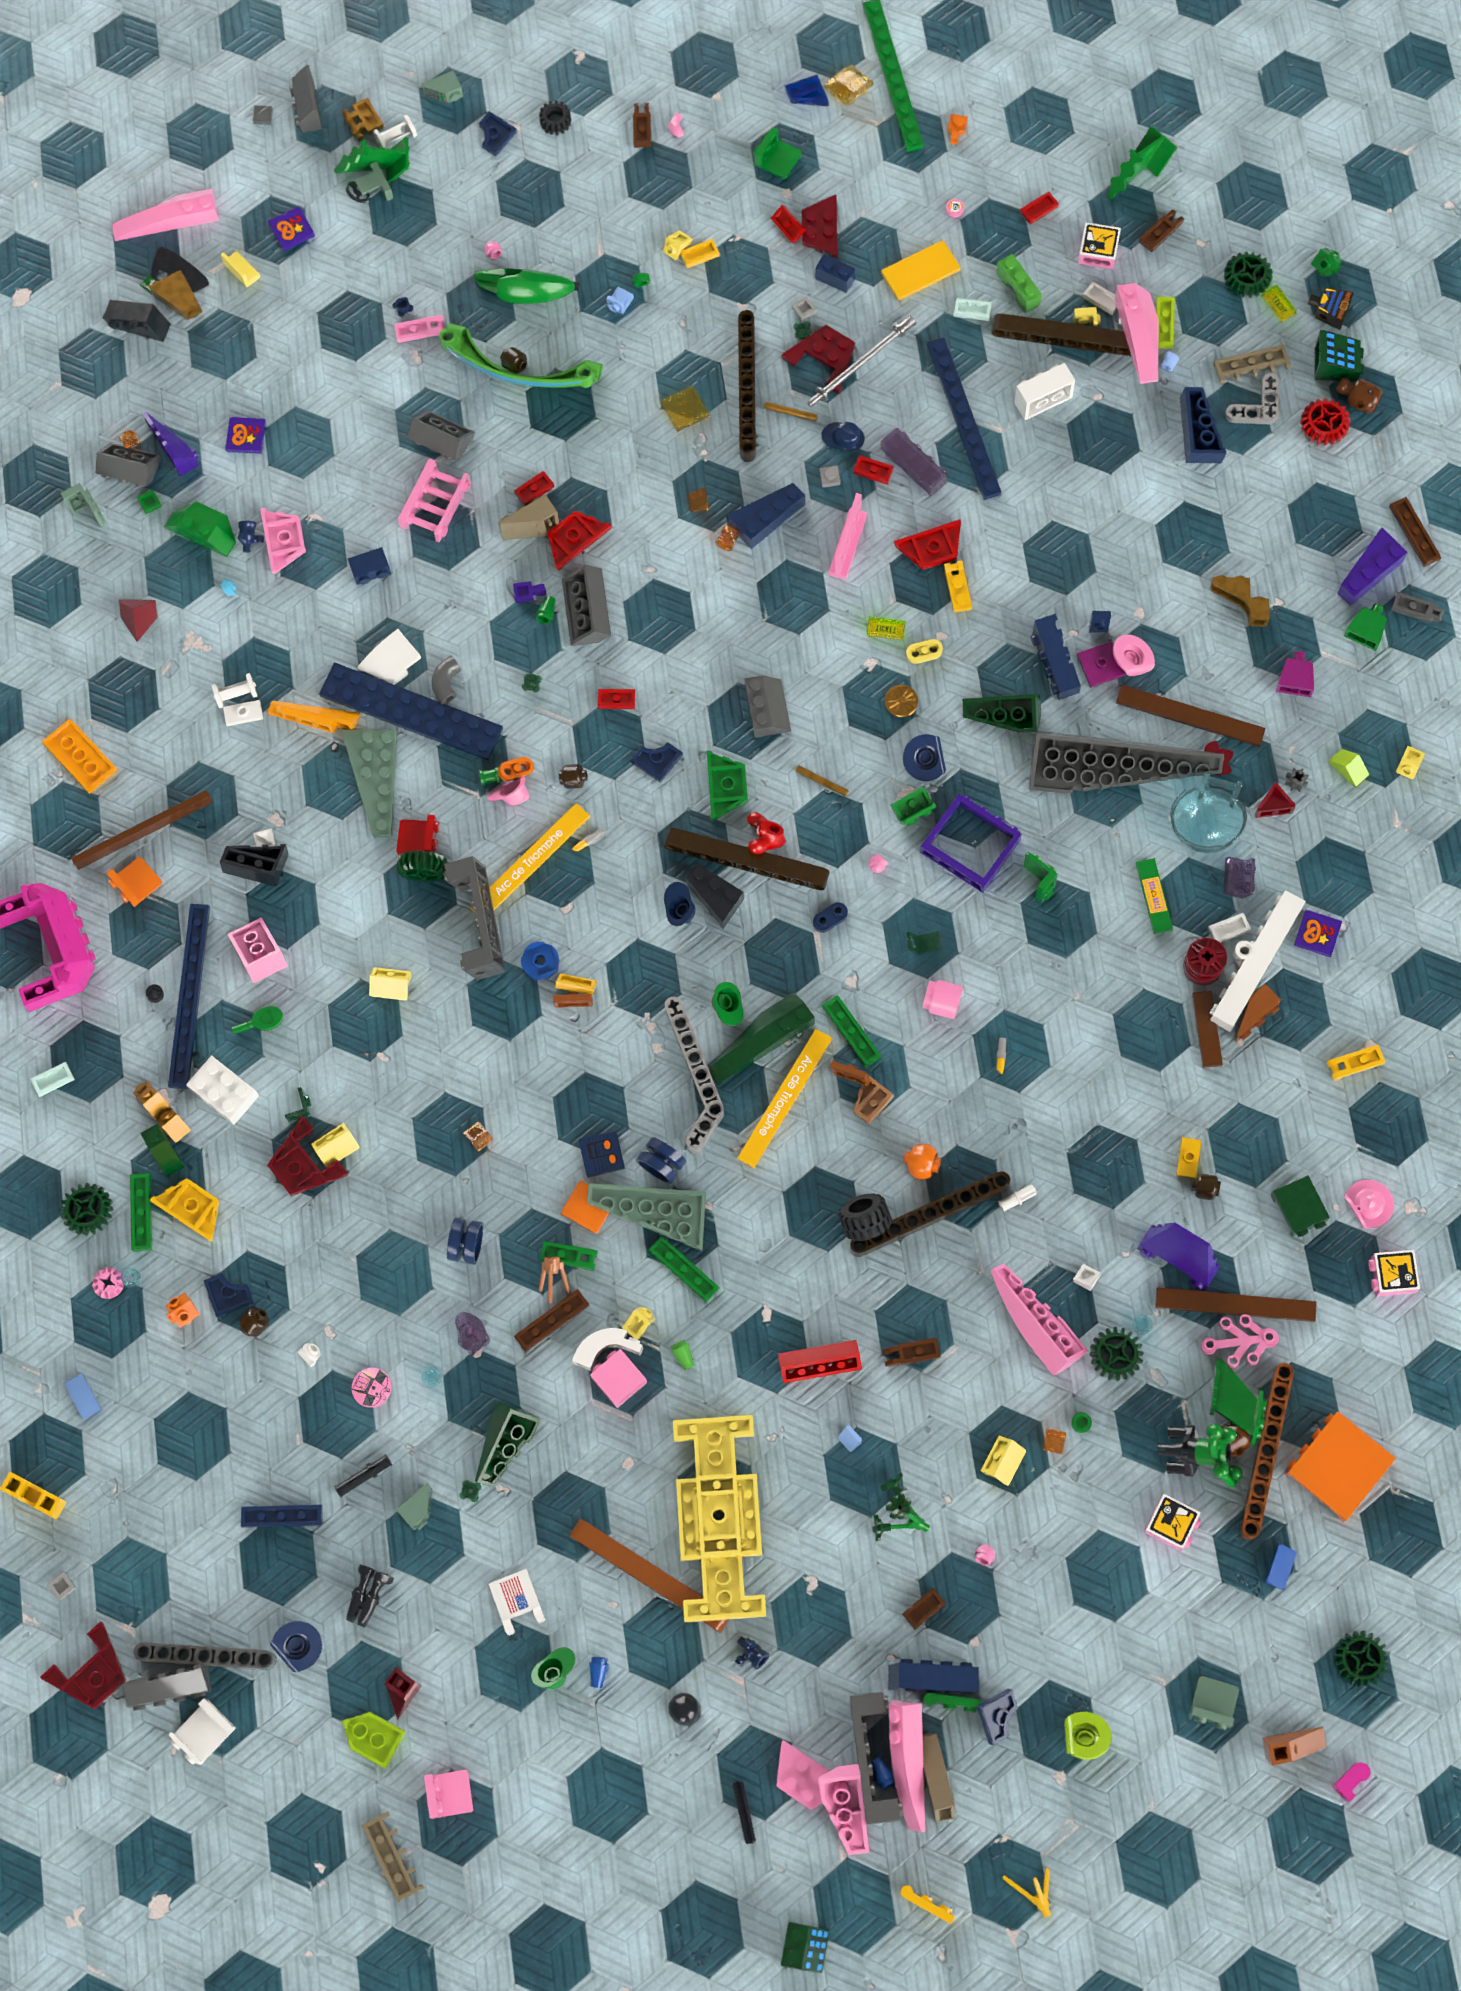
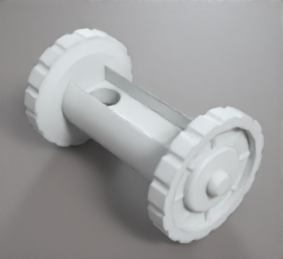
M408 115L403 116V123L382 133L377 129L373 130L376 142L380 148H386L387 144L408 134L413 138L417 137L414 125ZM403 126L406 127V132L404 133L401 131Z
M250 673L246 674L247 680L220 689H218L216 684L212 685L213 696L219 708L223 707L224 700L250 692L253 697H257L256 685Z

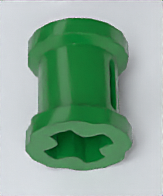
M498 767L486 771L479 770L482 786L492 782L501 783Z

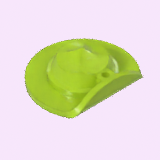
M1077 1712L1066 1717L1064 1723L1065 1745L1068 1754L1080 1759H1094L1100 1757L1108 1750L1112 1734L1109 1725L1103 1718L1091 1712Z

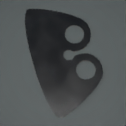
M160 247L158 249L151 269L152 278L160 281L156 278V273L160 270L166 271L167 277L181 270L193 293L209 285L207 278L187 260L167 248Z

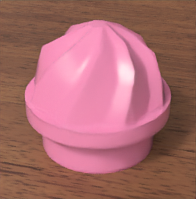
M490 241L485 245V255L488 258L495 260L501 256L503 251L499 243Z
M878 853L875 856L872 855L869 861L870 870L876 873L885 870V866L888 864Z
M982 1545L975 1552V1560L979 1564L989 1566L995 1559V1551L990 1545Z

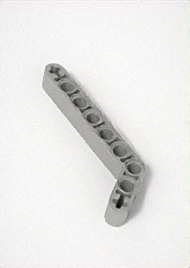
M673 996L665 1001L666 1014L704 1107V1111L686 1137L687 1150L692 1154H698L703 1150L723 1119L724 1108L683 1004L679 998ZM672 1005L677 1008V1015H675L673 1008H671ZM682 1021L686 1025L683 1028H678L675 1026L676 1023ZM688 1038L693 1042L690 1045H684L682 1043L683 1040ZM692 1056H698L700 1058L697 1062H691L689 1060ZM699 1073L706 1074V1078L703 1080L697 1079L696 1076ZM710 1090L713 1092V1095L705 1097L703 1093ZM712 1108H719L721 1110L717 1115L710 1113ZM702 1124H709L710 1128L707 1131H703L700 1129V1126ZM698 1138V1145L692 1146L691 1141L695 1142Z

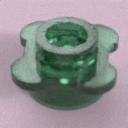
M809 321L795 323L793 325L796 331L795 337L799 339L810 337L812 335L810 330L811 323Z
M525 674L522 689L524 691L531 690L534 693L539 692V684L542 681L541 676Z
M469 1480L463 1481L462 1492L459 1494L460 1498L477 1502L479 1500L478 1493L482 1489L481 1484H474Z

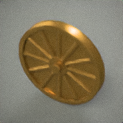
M907 685L892 687L885 696L886 709L896 717L911 715L918 706L917 693Z

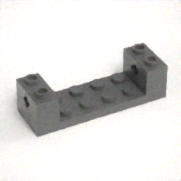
M473 856L444 864L446 870L444 871V878L446 882H449L459 891L469 889L472 893L473 900L471 903L477 916L475 924L480 931L478 940L481 948L461 953L462 960H460L462 970L477 980L506 972L486 866Z
M883 1692L850 1696V1706L866 1825L900 1821V1816H903L902 1803H898L897 1798L872 1802V1798L876 1797L874 1784L870 1785L869 1777L873 1776L872 1765L867 1763L866 1758L867 1755H870L869 1742H864L863 1735L867 1734L866 1720H861V1718L885 1715L886 1710H889L888 1696H883Z

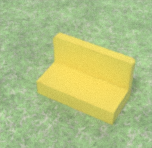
M237 251L229 257L224 252L221 254L224 265L246 288L260 278L259 273Z
M374 967L370 974L369 995L372 997L407 1000L411 971Z
M344 1123L311 1143L326 1168L336 1160L340 1161L359 1149V1145Z
M998 1436L981 1472L998 1479L1005 1485H1009L1026 1450L1013 1440Z

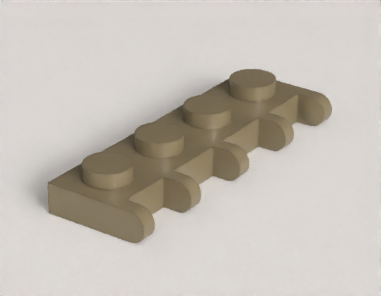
M1284 344L1214 361L1220 385L1225 384V378L1233 376L1236 381H1239L1242 374L1252 372L1253 377L1258 376L1257 371L1267 368L1273 373L1276 366L1284 364L1286 369L1291 368Z
M385 1812L363 1824L362 1827L397 1902H400L424 1889V1886L421 1884L415 1888L410 1874L415 1872L416 1869L415 1867L409 1870L406 1869L400 1855L406 1853L407 1850L406 1848L397 1850L391 1836L397 1834L398 1831L394 1829L389 1832L383 1819L389 1817L390 1814Z

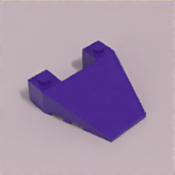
M1165 1223L1164 1226L1158 1224L1157 1227L1151 1225L1137 1248L1144 1257L1154 1259L1157 1255L1190 1275L1189 1281H1191V1285L1199 1290L1207 1289L1220 1268L1219 1264L1216 1263V1257L1213 1256L1214 1252L1210 1243L1177 1223Z

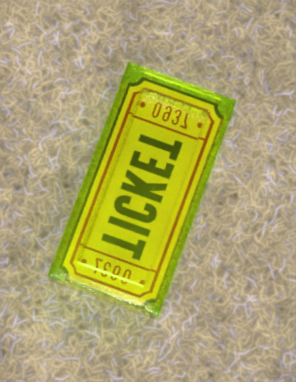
M1278 285L1262 293V298L1281 323L1297 314V310Z
M869 617L867 636L903 641L906 621Z

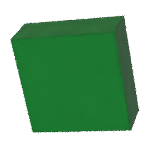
M153 489L137 497L146 515L162 507Z

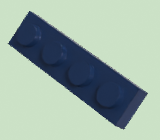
M323 1505L241 1507L242 1528L322 1526Z

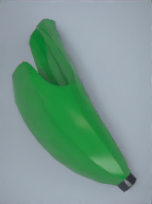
M497 268L476 270L474 272V279L480 287L497 293L499 299L512 304L546 303L566 297L573 291H579L578 281H572L560 275L541 271Z

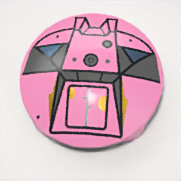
M367 1368L360 1371L352 1383L353 1397L359 1404L365 1407L381 1406L391 1393V1381L388 1375L378 1368Z

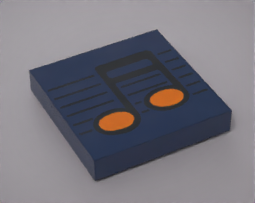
M617 1131L578 1139L587 1178L625 1169Z

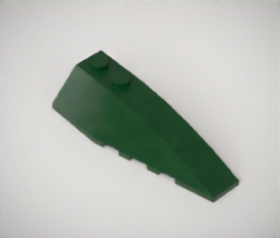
M793 992L763 1011L708 1068L710 1074L718 1085L814 1025L815 1017L804 1001Z

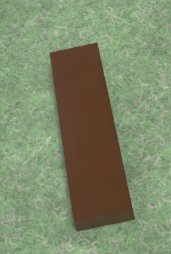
M1407 497L1391 503L1389 508L1422 565L1426 567L1441 560V555Z
M1212 991L1193 992L1192 998L1202 1067L1222 1066L1217 1024L1210 1020L1212 1017L1210 1011L1214 1006Z
M577 1289L514 1335L524 1351L528 1352L590 1305Z

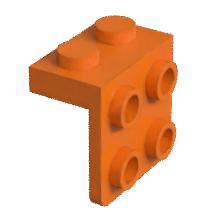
M141 857L136 858L118 874L113 869L106 873L110 878L108 883L114 890L118 888L121 891L120 897L126 903L129 901L134 907L162 885L161 879Z

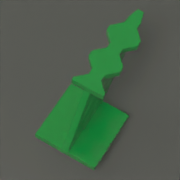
M1150 126L1135 151L1129 150L1130 160L1120 164L1121 174L1111 178V189L1107 198L1111 200L1119 192L1125 191L1126 185L1145 167L1155 176L1159 177L1178 147L1156 128Z
M404 137L391 149L366 147V140L363 139L359 148L353 147L349 156L343 155L341 162L334 169V173L372 171L370 164L377 161L381 170L386 169V180L390 184L409 169L408 137Z
M1217 1357L1209 1415H1214L1215 1411L1251 1435L1250 1445L1254 1446L1256 1438L1260 1439L1261 1431L1264 1427L1265 1417H1263L1267 1402V1399H1263L1264 1391L1260 1390L1257 1399L1232 1369L1228 1367L1226 1362L1222 1358Z

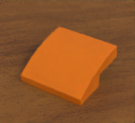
M580 1180L560 1214L597 1234L609 1213L587 1204L588 1184Z

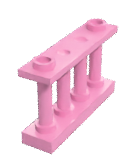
M428 459L398 518L400 527L407 530L409 524L411 525L412 523L433 531L436 542L440 543L442 537L444 538L447 534L448 525L465 491L468 492L471 482L468 473H464L460 480L438 471L436 461ZM438 478L458 487L454 495L432 487L430 484L432 479ZM430 493L450 501L447 509L444 510L424 502V495ZM421 508L442 516V519L438 525L415 517L417 509Z

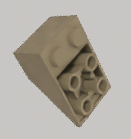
M546 495L535 498L529 505L520 507L515 513L506 515L499 521L503 540L545 537L547 532L559 524L557 511Z

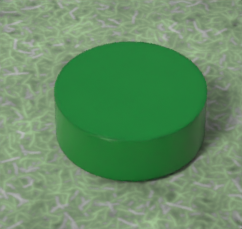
M647 273L635 274L632 277L633 285L636 287L648 285L650 283V275Z
M1083 1412L1075 1414L1071 1420V1426L1077 1433L1087 1432L1092 1425L1090 1416Z

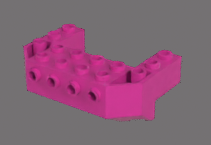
M42 883L20 886L21 893L0 900V929L35 915L53 963L49 967L52 976L18 989L23 1005L29 1012L83 992L95 969L93 961L96 960L92 949L89 950L87 944H90L89 938L86 933L83 934L82 932L83 922L80 916L77 917L75 913L78 910L75 901L70 900L65 892Z

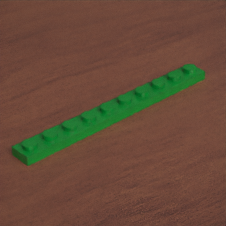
M880 0L863 2L865 16L906 152L922 149L924 144Z

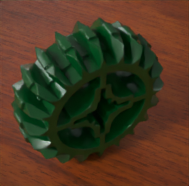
M1245 251L1244 255L1239 252L1237 257L1233 255L1231 260L1227 262L1224 269V280L1226 281V286H1230V292L1235 290L1236 296L1240 293L1242 298L1245 295L1251 298L1253 294L1258 297L1259 293L1263 294L1269 288L1273 271L1270 269V263H1266L1267 259H1261V253L1256 256L1254 251L1251 254ZM1240 267L1241 270L1238 274H1235L1234 271ZM1261 275L1262 279L1256 282V278Z
M411 850L410 852L400 854L397 861V871L401 877L407 880L411 879L419 882L440 881L444 879V871H446L444 864L447 863V859L438 853H432V851Z
M86 1183L83 1188L81 1184H78V1190L71 1188L73 1192L71 1195L65 1193L68 1199L61 1200V1203L65 1206L61 1207L60 1211L64 1212L61 1218L65 1220L64 1225L69 1226L70 1231L75 1230L78 1235L83 1231V1234L87 1236L89 1230L92 1234H95L96 1228L100 1231L103 1230L101 1226L103 1223L108 1225L106 1218H112V1215L108 1212L113 1211L114 1208L109 1206L113 1201L108 1199L110 1195L108 1192H104L103 1187L98 1188L96 1184L90 1186L89 1183ZM92 1195L91 1197L89 1196L86 1200H79L84 1196ZM100 1199L101 1209L100 1213L98 1214L96 1212V1206L98 1205L97 1202ZM74 1205L78 1208L75 1218H73ZM81 1205L87 1206L93 1213L84 1211ZM88 1218H94L91 1222L82 1223V1221L85 1222Z
M1117 1327L1113 1328V1333H1111L1109 1328H1106V1335L1103 1332H1099L1100 1339L1095 1337L1093 1339L1095 1344L1090 1346V1349L1095 1352H1090L1089 1356L1096 1357L1091 1360V1364H1098L1094 1370L1097 1372L1102 1369L1103 1371L1100 1376L1103 1377L1107 1373L1109 1374L1108 1380H1111L1113 1375H1115L1116 1381L1120 1380V1375H1122L1124 1380H1127V1373L1130 1376H1134L1133 1369L1136 1371L1140 1369L1136 1363L1142 1364L1143 1359L1139 1358V1356H1143L1144 1352L1137 1351L1142 1347V1344H1135L1138 1337L1136 1336L1131 1339V1331L1125 1335V1328H1122L1120 1333H1118ZM1111 1339L1122 1340L1118 1345L1105 1343ZM1127 1344L1132 1351V1360L1124 1352ZM1120 1347H1122L1119 1354L1121 1355V1357L1117 1356L1116 1358H1114L1113 1361H1111L1114 1354L1111 1353V1351L1116 1352ZM1101 1348L1105 1350L1104 1352L1107 1353L1109 1357V1360L1106 1364L1103 1362L1101 1358ZM1114 1363H1122L1123 1365H1128L1123 1369L1111 1368Z
M1357 1631L1352 1632L1353 1638L1351 1635L1346 1634V1641L1344 1639L1339 1640L1343 1647L1335 1646V1650L1340 1652V1654H1333V1658L1339 1659L1338 1662L1334 1663V1666H1341L1337 1674L1344 1672L1345 1675L1342 1680L1345 1681L1350 1677L1349 1684L1354 1685L1355 1681H1357V1687L1359 1688L1362 1687L1363 1681L1366 1687H1370V1680L1374 1685L1377 1684L1378 1680L1376 1677L1379 1679L1384 1678L1380 1671L1388 1672V1668L1384 1667L1383 1664H1390L1389 1660L1384 1659V1657L1389 1655V1652L1383 1653L1381 1650L1386 1645H1378L1381 1640L1379 1637L1373 1641V1633H1369L1367 1638L1365 1631L1360 1632V1637ZM1355 1642L1364 1643L1359 1652L1350 1651L1348 1647ZM1370 1647L1376 1653L1377 1662L1370 1657ZM1363 1653V1659L1366 1660L1367 1663L1363 1662L1360 1665V1659L1357 1658V1656H1360ZM1346 1656L1353 1662V1672L1347 1666ZM1364 1666L1375 1669L1369 1676H1359Z

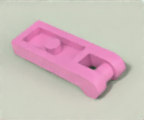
M437 315L394 324L398 343L439 336L441 330L446 328L443 325L445 323L444 317Z

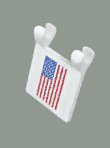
M527 1569L489 1583L507 1635L515 1633L510 1619L532 1610L538 1623L545 1621Z

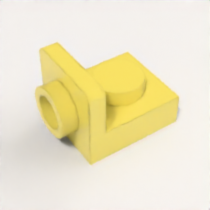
M677 231L666 237L663 253L677 260L679 259L680 251L690 246L693 239L683 232Z
M1096 307L1075 308L1073 321L1074 324L1079 323L1081 325L1092 322V326L1097 327V325H1100V314H1097Z
M1407 746L1396 773L1414 779L1425 753Z
M639 1307L633 1311L622 1329L638 1340L656 1318L649 1309Z

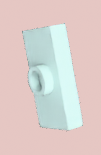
M956 298L954 317L989 321L992 302Z
M66 1062L31 1078L39 1097L75 1080Z

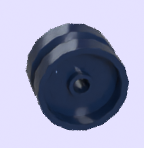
M651 1137L646 1144L648 1152L642 1151L636 1158V1162L657 1179L667 1184H672L677 1176L675 1170H681L686 1163V1159L670 1145L655 1137Z
M454 1218L448 1238L447 1260L458 1262L463 1255L465 1263L473 1265L477 1263L483 1239V1222L472 1221L467 1228L465 1219Z

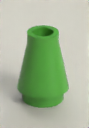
M685 1339L670 1346L672 1349L671 1353L681 1364L684 1371L695 1366L689 1343H686Z

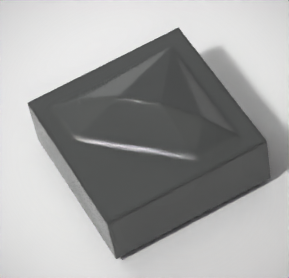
M254 106L253 123L271 125L272 106Z

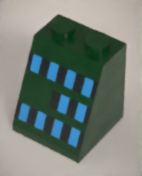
M1320 330L1314 347V380L1341 381L1342 378H1348L1350 381L1356 382L1360 375L1364 373V364H1361L1364 348H1361V340Z
M789 1921L780 1966L822 1973L830 1930Z

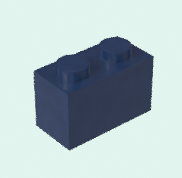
M823 254L815 267V279L847 293L855 280V268Z
M382 547L348 558L356 585L367 584L371 580L385 578L388 574H391Z

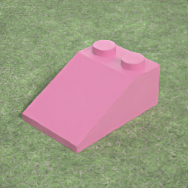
M262 917L227 934L253 983L287 967V963Z

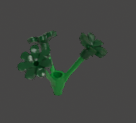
M902 1472L894 1480L890 1479L886 1484H883L881 1490L884 1492L887 1489H892L898 1495V1499L892 1496L890 1498L892 1504L886 1505V1510L891 1512L890 1518L896 1519L898 1517V1519L902 1520L906 1515L909 1517L908 1523L891 1525L890 1523L883 1524L879 1516L874 1514L875 1526L872 1527V1530L875 1533L876 1542L881 1540L883 1532L891 1531V1529L915 1528L927 1532L930 1528V1525L925 1523V1520L920 1518L910 1505L912 1503L910 1498H905V1495L902 1493L903 1490L899 1486L900 1480L903 1477Z

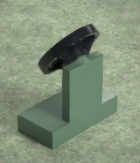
M377 161L370 164L371 173L349 182L346 186L348 196L359 203L366 202L370 196L369 192L377 188H381L387 201L393 199L391 188ZM349 186L353 189L356 197L350 192ZM366 194V199H359L360 196Z

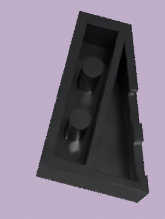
M110 300L102 317L112 329H118L164 342L171 325L157 307L150 303Z
M280 844V846L262 845V847H250V845L226 846L220 859V865L223 873L276 887L289 854L286 844Z
M695 863L686 876L687 886L724 929L743 902L744 892L698 863Z

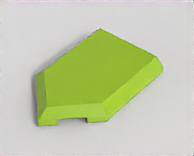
M371 1712L342 1720L349 1749L386 1769L406 1731Z

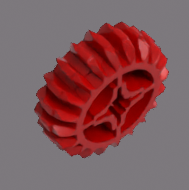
M1326 397L1323 401L1318 398L1316 402L1311 401L1309 406H1306L1304 412H1302L1300 421L1302 432H1306L1305 437H1311V442L1316 440L1317 445L1320 442H1323L1324 446L1328 442L1333 445L1335 441H1341V438H1344L1349 430V412H1345V406L1340 407V401L1334 403L1333 398L1330 401H1327ZM1318 413V417L1312 421L1311 417ZM1335 423H1339V427L1333 430L1332 427L1335 426Z

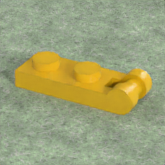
M962 560L956 561L954 564L944 563V571L954 613L971 610L972 603ZM958 571V574L952 575L951 572Z
M1375 1045L1331 1059L1326 1063L1328 1068H1331L1333 1073L1331 1076L1333 1081L1383 1065L1385 1060L1379 1045ZM1343 1063L1345 1069L1340 1070L1338 1065Z
M908 1885L901 1888L900 1894L903 1898L950 1924L955 1917L951 1914L952 1909L943 1904L939 1908L932 1904L934 1899L925 1894H922L921 1897L914 1894L912 1887Z

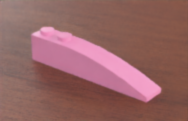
M1136 283L1117 285L1115 303L1140 384L1158 381V317L1150 292Z
M1005 1264L991 1270L998 1291L1017 1328L1053 1376L1064 1371L1089 1352L1060 1316L1056 1318L1049 1311L1051 1308L1046 1303L1041 1304L1035 1298L1037 1294L1034 1291L1022 1286L1023 1281Z

